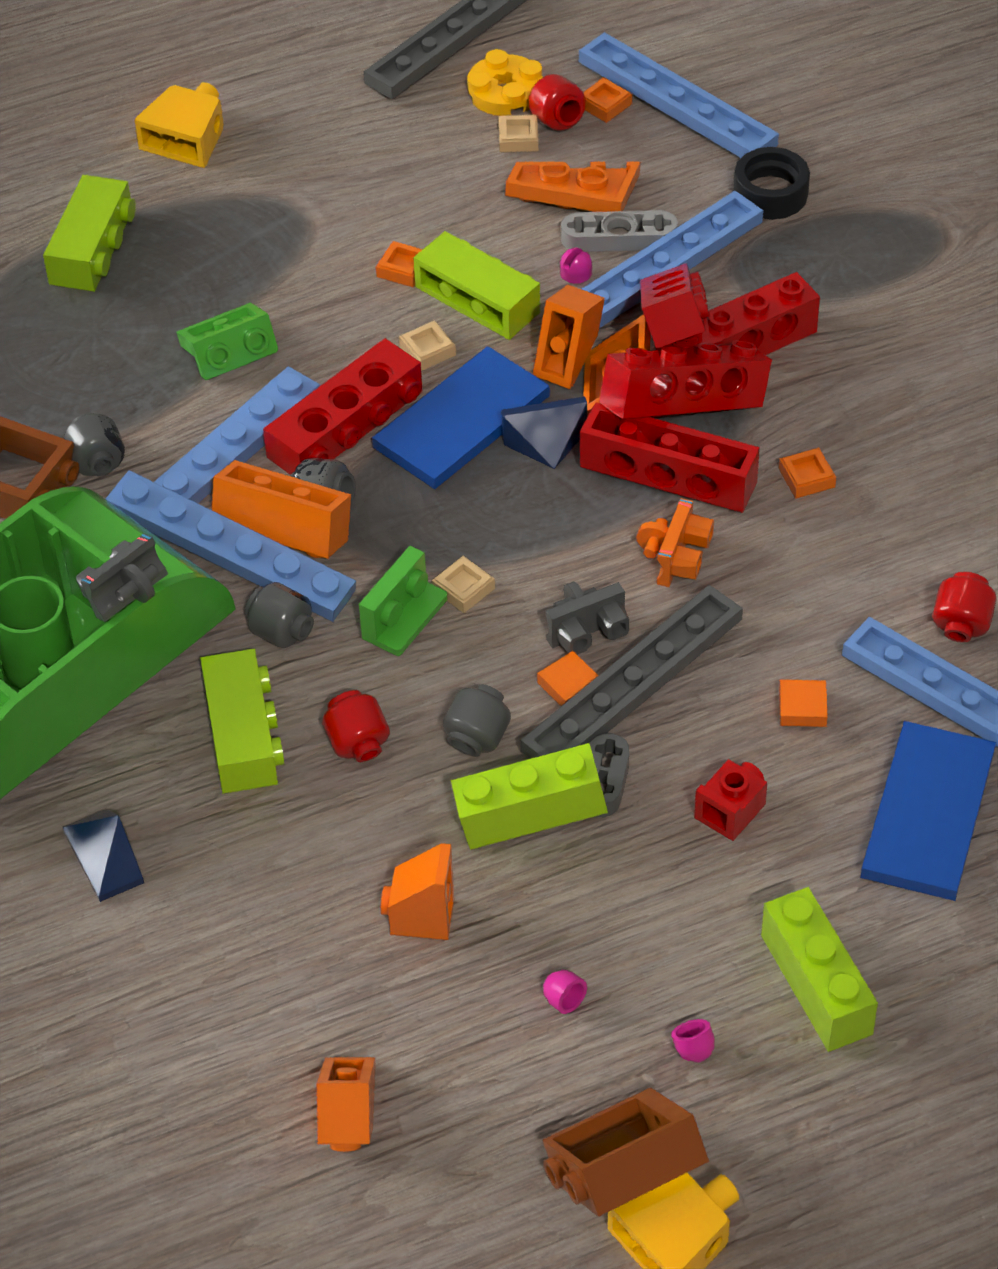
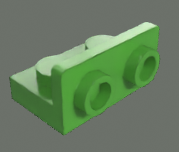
M251 302L176 331L180 346L195 356L200 376L205 380L278 351V345L268 313Z
M409 546L359 603L362 639L396 656L402 655L448 600L445 590L428 582L425 552Z

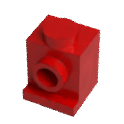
M728 759L705 786L701 784L696 789L694 818L734 841L766 805L768 782L764 780L761 770L752 763L743 762L739 766Z

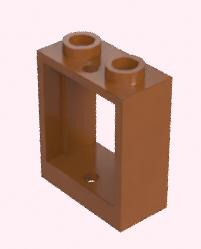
M0 416V453L2 450H6L44 464L25 490L0 481L1 518L7 519L32 499L49 491L71 486L76 481L79 474V463L72 460L74 449L72 441Z
M651 1087L542 1140L548 1155V1159L543 1161V1165L552 1185L556 1189L562 1188L576 1205L583 1204L598 1217L709 1162L694 1115Z

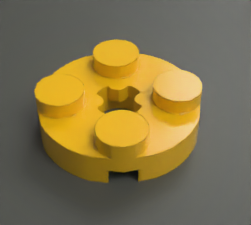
M491 50L486 53L485 59L479 61L470 69L467 76L468 95L472 96V103L476 108L491 115L509 116L511 115V109L523 107V112L530 110L529 95L532 87L538 80L543 78L542 65L536 60L507 54L504 50Z

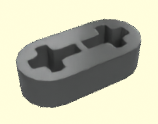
M613 733L598 735L590 742L600 783L606 784L604 798L608 813L594 816L596 818L610 816L619 809L629 770V745L624 738ZM606 752L615 754L611 758L610 767L602 766V758L606 756Z

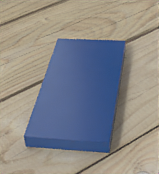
M487 346L373 436V448L433 489H436L502 435L501 410L542 403L550 396V385Z
M904 721L862 865L860 878L956 901L996 742Z

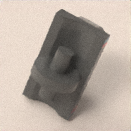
M144 533L132 543L125 540L112 549L108 561L98 568L87 567L76 576V581L83 596L89 600L96 618L106 622L133 600L137 599L142 603H146L155 596L153 585L168 575V572L156 553L153 537Z
M573 581L564 585L565 599L553 603V608L546 610L549 627L546 640L552 648L562 645L568 653L574 651L578 655L587 651L592 645L591 633L601 629L606 637L611 640H616L629 633V617L625 610V591L619 582L599 590L593 587L582 591L580 586Z

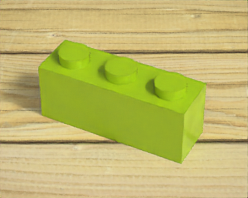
M82 175L43 254L49 285L95 292L101 277L107 276L109 272L110 258L114 250L119 249L122 244L123 231L127 222H132L135 216L136 203L130 197L128 181Z
M446 231L413 257L416 288L508 340L513 338L540 314L539 282Z
M255 648L200 657L222 794L278 785L276 766L284 765V757L280 737L271 738L269 730L278 728L274 701L264 702L263 694L271 693L267 665L258 667Z
M590 743L451 780L459 818L470 850L608 813Z
M806 887L764 903L761 937L827 1051H833L873 1035L878 1002L810 888Z

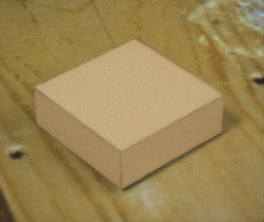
M499 116L500 152L539 151L537 116Z
M435 321L399 336L400 348L421 362V371L456 356V345Z
M462 556L432 580V584L445 590L448 597L447 601L462 613H466L495 589V578Z

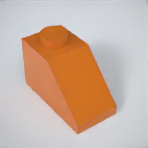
M566 285L546 300L533 370L534 376L568 389L574 386L598 336L605 297Z
M441 843L395 867L392 886H384L381 896V915L389 916L390 935L448 940L455 901L451 844Z
M325 1057L317 1081L318 1144H330L332 1150L342 1152L355 1151L361 1148V1144H370L374 1118L375 1057Z

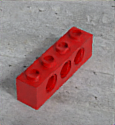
M685 263L640 280L642 311L656 349L705 332L704 319L710 317L706 292L698 271L690 273L688 265Z
M795 272L709 310L710 317L704 319L705 332L668 345L695 348L699 343H712L723 346L731 345L732 341L744 340L754 343L758 351L767 355L817 332L820 296Z
M384 338L263 428L267 458L291 475L295 472L296 467L305 459H335L345 450L353 448L362 437L377 426L383 425L391 415L407 403L413 402L423 392L421 362Z
M744 340L732 341L731 345L723 346L712 343H699L695 348L666 345L661 350L654 351L628 348L626 353L607 354L599 403L622 419L763 407L772 359L758 351L754 343Z
M597 402L593 405L580 430V467L742 513L757 484L760 447L652 417L622 419Z

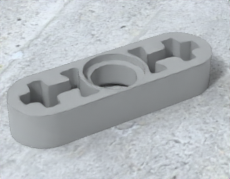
M663 210L577 212L567 215L562 220L561 242L566 249L577 247L581 248L584 252L643 250L676 229L678 222L672 213ZM613 228L629 230L628 233L623 235L612 234L609 231Z

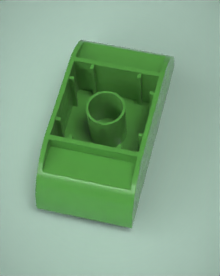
M71 486L44 493L29 501L0 523V799L236 610L231 593L223 584L98 493L87 488ZM144 533L152 536L155 541L156 553L168 572V575L153 585L155 596L146 603H142L137 599L133 600L106 622L97 619L89 600L83 596L76 576L87 567L98 568L108 561L112 549L125 540L132 543Z

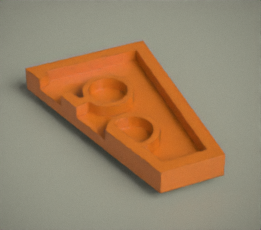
M516 162L506 181L505 196L519 198L525 202L537 201L554 204L564 209L576 208L593 212L623 211L640 176L641 162H627L626 168H606L605 162H590V167L570 168L565 162Z

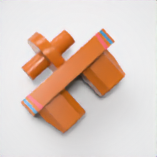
M680 498L669 527L666 519L658 518L656 522L643 523L638 530L636 538L639 545L644 549L643 554L647 558H655L656 554H658L657 561L662 567L657 578V585L670 587L674 576L693 580L697 579L701 569L703 551L687 548L686 544L709 548L714 533V520L693 514V501Z

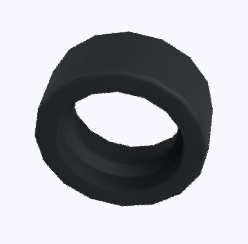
M778 147L757 148L744 154L737 162L734 171L733 191H737L763 210V219L787 218L798 213L807 202L810 171L807 162L795 152ZM772 176L787 180L792 185L784 189L770 190L753 185L751 181L760 177Z

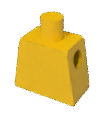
M205 82L201 83L196 90L177 85L170 86L134 120L139 150L205 168L224 126L219 93L213 85Z
M687 1172L609 1211L608 1231L642 1269H705L728 1243L730 1220L724 1211L739 1201V1193L730 1179L723 1174L718 1175L701 1188Z

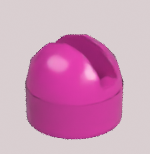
M577 247L565 251L560 260V275L562 279L574 284L583 283L590 279L592 276V260L590 255Z
M560 970L549 974L543 984V993L546 1000L562 1014L574 1011L581 1004L587 992L586 981L568 970Z
M695 1019L684 1022L671 1033L676 1051L681 1058L696 1063L705 1061L710 1057L715 1048L714 1034L707 1020Z

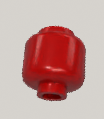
M551 74L538 80L532 87L529 95V108L532 115H536L537 119L553 130L563 131L575 126L582 118L586 108V98L583 91L575 83L564 76Z
M972 572L955 573L953 577L943 580L938 588L932 613L933 621L936 626L944 631V635L948 639L956 642H969L971 638L982 636L989 630L997 601L996 593L989 586L988 580L979 574Z
M350 690L337 695L328 702V710L322 718V724L337 756L345 759L355 758L357 762H366L377 757L382 752L381 745L387 741L390 735L389 725L377 699L368 694H361L359 690Z

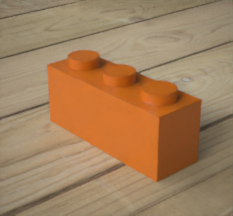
M237 460L231 462L213 477L212 511L284 546L304 551L311 557L328 559L348 541L351 494Z

